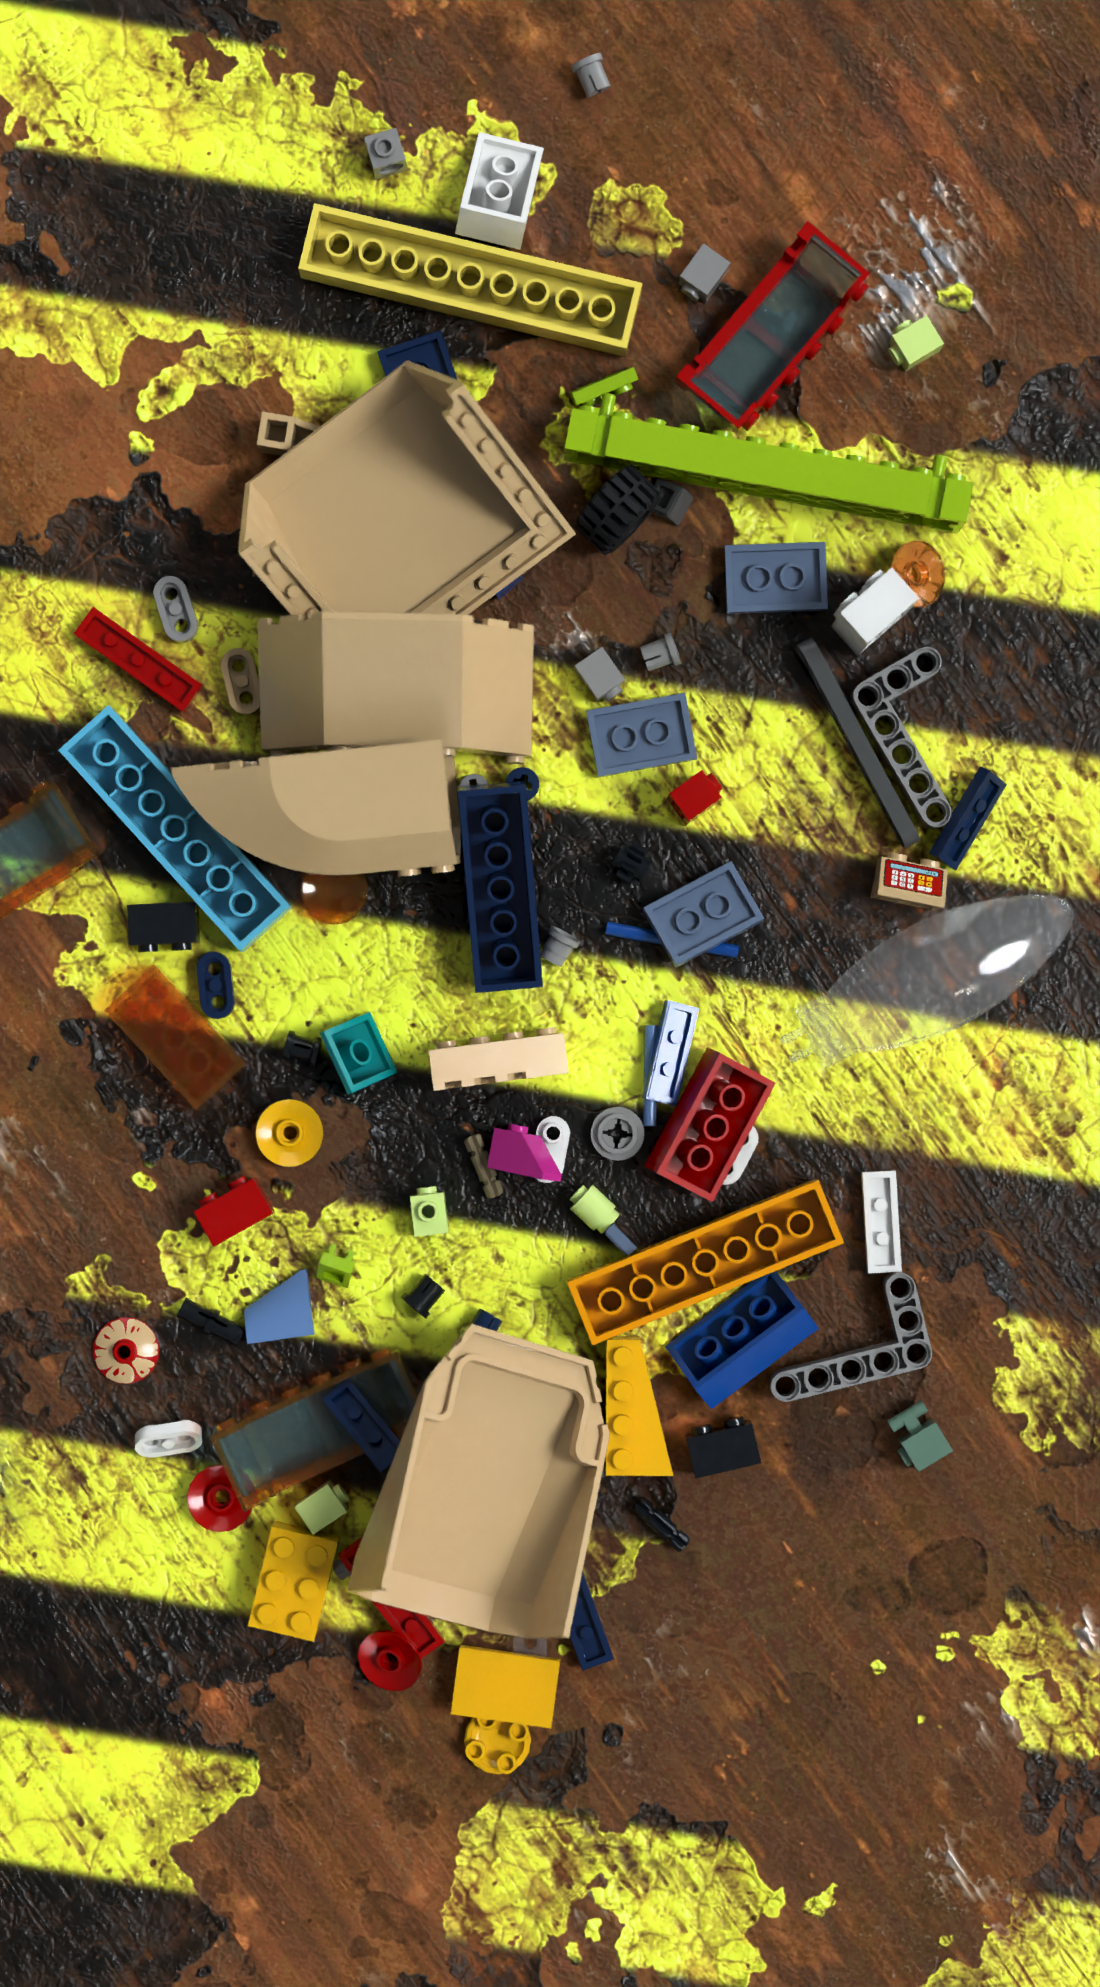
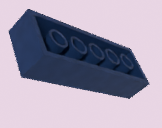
M525 781L458 786L475 993L543 987Z

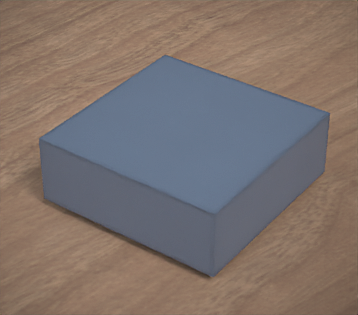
M614 1223L604 1232L626 1256H629L637 1248Z

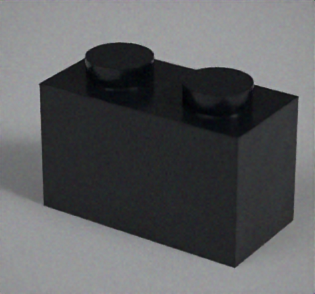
M196 902L127 905L129 945L138 946V952H158V945H171L172 951L192 950V944L200 943L199 908Z
M743 1416L724 1420V1426L712 1429L710 1424L695 1426L691 1428V1434L685 1435L695 1478L761 1463L751 1420L744 1421Z

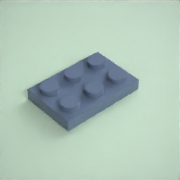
M825 542L724 546L726 614L825 611L828 609Z
M685 693L586 711L598 778L697 760Z
M732 861L643 907L644 914L675 968L764 921L761 911Z

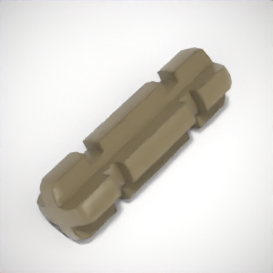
M474 1134L465 1138L464 1144L467 1151L472 1154L470 1158L480 1182L483 1181L484 1183L482 1188L486 1197L490 1199L501 1195L503 1188L500 1181L496 1180L495 1176L497 1173L495 1169L487 1168L489 1154L487 1150L484 1151L483 1146L485 1144L481 1135Z

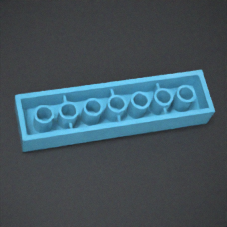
M111 706L105 707L58 750L239 951L245 952L293 908L238 846L218 833L202 818L182 793L170 770Z

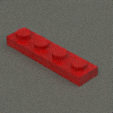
M92 607L74 632L75 636L183 713H185L203 688L201 683L94 607Z
M363 1536L338 1553L339 1559L350 1573L352 1572L355 1555ZM373 1602L396 1633L404 1635L415 1645L421 1659L445 1642L444 1637L428 1616Z

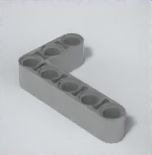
M922 647L857 685L852 691L850 702L919 822L927 829H937L944 826L950 820L952 812L950 804L890 703L931 679L939 671L942 664L940 654L931 647ZM919 656L929 657L933 662L932 671H921L916 664L917 658ZM892 672L901 674L904 679L903 688H892L887 681L888 674ZM860 690H871L875 695V703L871 706L863 705L858 699ZM886 718L891 722L892 731L890 734L882 735L878 733L875 728L877 719ZM895 747H903L908 751L909 760L907 763L899 764L894 761L892 751ZM912 776H920L925 780L926 788L923 793H915L910 789L909 780ZM929 805H937L942 809L943 817L940 822H932L927 818L926 809Z
M890 1272L884 1277L882 1282V1290L895 1340L775 1370L770 1375L768 1381L769 1389L773 1396L780 1401L790 1402L926 1367L932 1358V1348L914 1280L904 1272ZM897 1278H904L907 1282L906 1292L900 1296L893 1295L890 1290L891 1283ZM903 1312H914L915 1323L912 1327H900L899 1316ZM913 1344H921L924 1350L923 1356L917 1361H911L907 1357V1350ZM888 1352L890 1354L891 1362L887 1368L878 1369L875 1367L874 1359L878 1353ZM848 1360L857 1361L859 1367L858 1372L852 1377H845L841 1373L842 1365ZM821 1368L825 1370L826 1378L822 1384L812 1385L809 1383L808 1376L813 1369ZM784 1376L792 1378L793 1388L790 1392L779 1393L776 1390V1382L779 1378Z

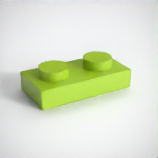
M629 366L568 393L573 405L593 406L602 402L600 396L604 393L613 391L615 396L633 389L631 383L639 379L634 367Z

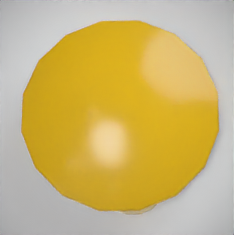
M472 1718L466 1727L464 1738L466 1756L484 1772L498 1775L512 1773L524 1762L529 1753L531 1744L529 1727L522 1724Z

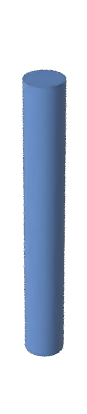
M645 1025L644 1087L658 1025ZM643 1099V1126H656L657 1102Z

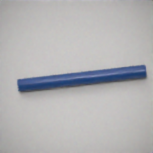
M607 921L605 935L662 945L652 929ZM722 943L705 953L737 958L739 945Z

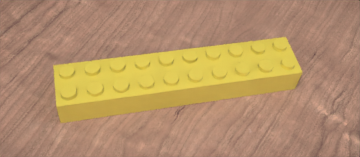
M316 203L313 206L298 267L302 279L626 357L643 284Z

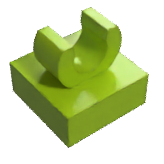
M332 1244L329 1247L328 1253H322L316 1278L348 1288L355 1262L352 1261L354 1251L349 1249L346 1258L335 1256L337 1245Z

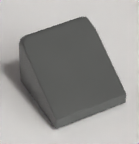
M657 478L654 486L661 492V496L652 513L672 524L679 525L693 501V496L685 488Z

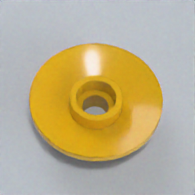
M292 1099L281 1100L270 1105L261 1114L256 1126V1140L263 1155L271 1162L285 1167L299 1166L312 1159L318 1152L323 1140V1126L316 1111L308 1104ZM288 1126L294 1127L297 1131L294 1139H288L284 1134Z

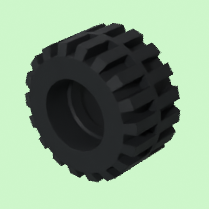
M632 465L626 466L614 474L587 503L577 517L574 528L603 555L612 553L650 515L660 500L661 492Z

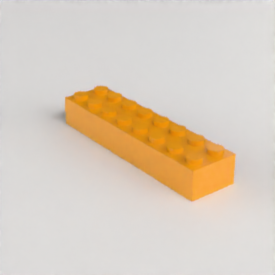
M812 1179L633 1252L629 1256H623L567 1279V1284L593 1346L841 1245L844 1241L819 1180Z

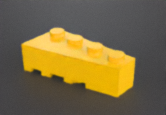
M615 1336L606 1340L605 1424L608 1425L610 1437L605 1457L606 1476H673L640 1337Z

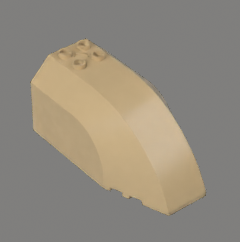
M443 740L258 758L259 765L257 761L237 760L171 768L172 776L182 793L202 818L218 833L246 852L284 868L322 875H351L397 870L398 877L421 874V868L431 867L432 873L450 872L455 870L454 864L462 863V834L454 756L444 757Z

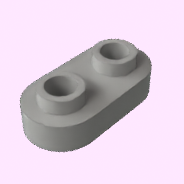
M175 576L163 577L156 583L153 595L164 630L175 642H189L196 636L199 624L188 589L184 582ZM170 589H175L178 592L174 600L166 598V593ZM179 621H186L188 623L186 631L178 632L176 630V625Z

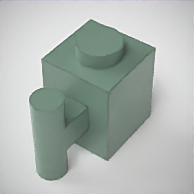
M922 1400L887 1420L893 1432L904 1426L909 1431L897 1439L902 1446L897 1452L907 1468L913 1465L918 1472L953 1451L937 1423L932 1418L923 1424H920L918 1421V1417L928 1412Z

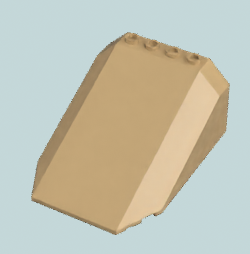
M470 1324L422 1385L355 1555L347 1591L368 1601L485 1632L526 1639L569 1638L610 1437L608 1425H604L600 1407L602 1398L600 1389L596 1385L597 1375L594 1361Z

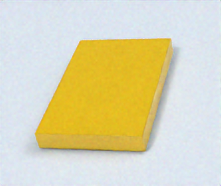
M460 1645L451 1714L551 1729L561 1659Z

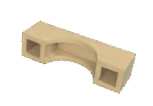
M262 412L257 447L261 453L282 456L320 426L293 416Z

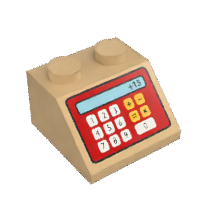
M888 852L887 857L878 858L870 898L934 911L943 909L946 901L948 870L940 868V862L920 859V864L907 862V855Z

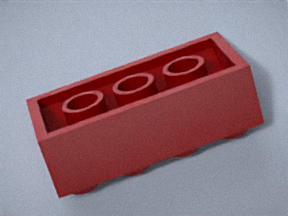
M707 1047L644 1166L713 1202L776 1083Z

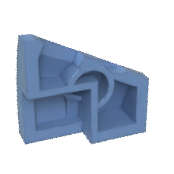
M301 1269L244 1309L247 1344L315 1334L307 1269Z

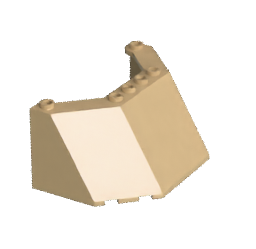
M321 611L313 612L312 620H306L305 615L301 614L281 616L280 623H273V619L270 618L258 619L261 750L264 753H269V757L290 755V753L297 751L332 749L333 751L443 740L444 757L455 756V751L504 757V763L524 764L525 758H531L534 626L518 624V628L510 629L509 621L485 618L482 624L473 623L474 616L464 614Z

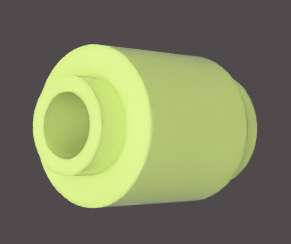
M593 1184L588 1189L582 1185L569 1199L574 1203L570 1210L593 1231L597 1229L601 1234L620 1215L615 1210L616 1206Z

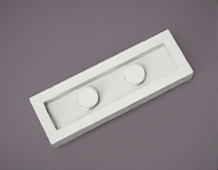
M896 1170L861 1172L867 1273L902 1272Z

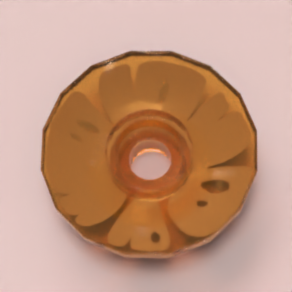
M914 540L902 545L894 555L891 568L897 572L919 597L912 607H926L934 603L941 595L945 583V568L941 556L933 546L925 541Z

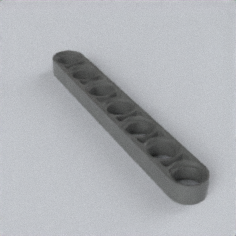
M812 637L796 645L797 651L898 841L904 849L919 842V835L819 647Z

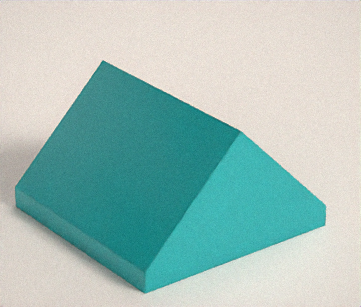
M370 1012L320 1033L348 1095L398 1073Z

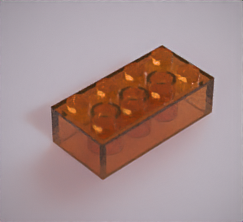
M154 964L104 1010L195 1110H200L249 1065L246 1059L159 965Z

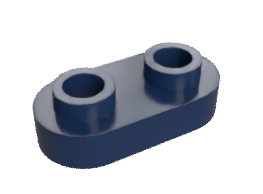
M208 952L197 963L200 1004L207 1016L214 1019H222L229 1016L235 1007L232 967L229 959L224 954ZM214 962H217L221 967V971L217 975H212L209 972V966ZM216 996H222L225 1001L224 1006L220 1009L213 1006V999Z

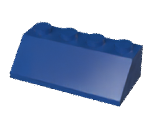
M775 1271L751 1281L667 1344L665 1348L710 1409H713L819 1328Z

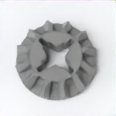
M612 1107L602 1111L595 1118L591 1127V1140L594 1148L603 1157L616 1161L625 1160L635 1155L641 1148L644 1140V1127L640 1118L633 1111L624 1107ZM617 1119H620L622 1130L632 1133V1137L621 1138L618 1147L614 1148L613 1137L603 1134V1131L614 1129Z

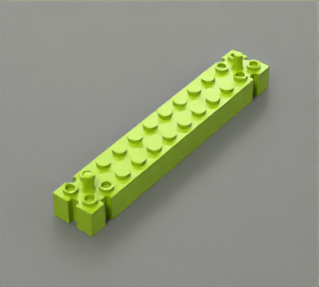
M609 393L603 394L600 409L581 405L579 409L572 408L564 448V461L584 465L593 464L617 471L632 465L644 476L914 526L923 525L932 527L931 529L959 533L961 527L967 522L974 482L966 481V476L955 473H947L944 479L947 457L944 455L934 456L932 470L923 467H913L912 471L899 469V464L890 461H880L879 465L866 463V458L858 455H846V459L833 457V452L825 449L815 448L812 452L799 450L800 446L787 442H781L779 446L768 445L765 439L755 436H747L746 440L732 438V433L722 430H713L712 434L699 432V427L690 424H680L679 428L666 426V421L657 418H646V422L633 420V415L629 413L613 412L616 396Z

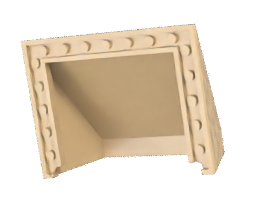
M407 360L245 483L238 552L291 615H305L306 620H312L313 612L321 611L468 615L576 535V533L461 381Z

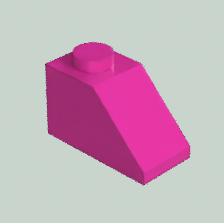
M509 1123L508 1130L494 1128L487 1168L561 1182L562 1175L541 1136L528 1134V1127Z

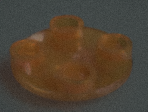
M306 873L301 889L302 900L307 911L315 919L326 924H343L354 919L363 910L368 897V884L364 874L322 875Z

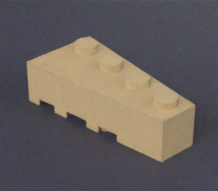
M556 1027L537 1029V1036L523 1038L522 1031L503 1034V1041L490 1042L489 1036L469 1038L470 1045L457 1046L456 1040L437 1042V1049L428 1050L433 1091L569 1073L564 1033L557 1034Z

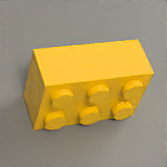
M275 1521L271 1527L248 1626L314 1642L340 1536L321 1531L313 1535L308 1528Z

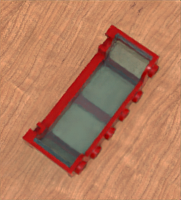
M809 221L797 233V239L790 247H787L780 260L704 350L694 357L690 365L687 363L676 376V385L686 392L688 390L730 425L733 428L732 432L736 435L743 429L749 431L759 419V412L762 409L768 412L780 397L776 392L783 384L789 387L801 373V370L797 367L805 358L811 361L823 346L819 341L826 333L832 336L844 322L841 315L853 300L857 303L869 288L866 282L870 273Z

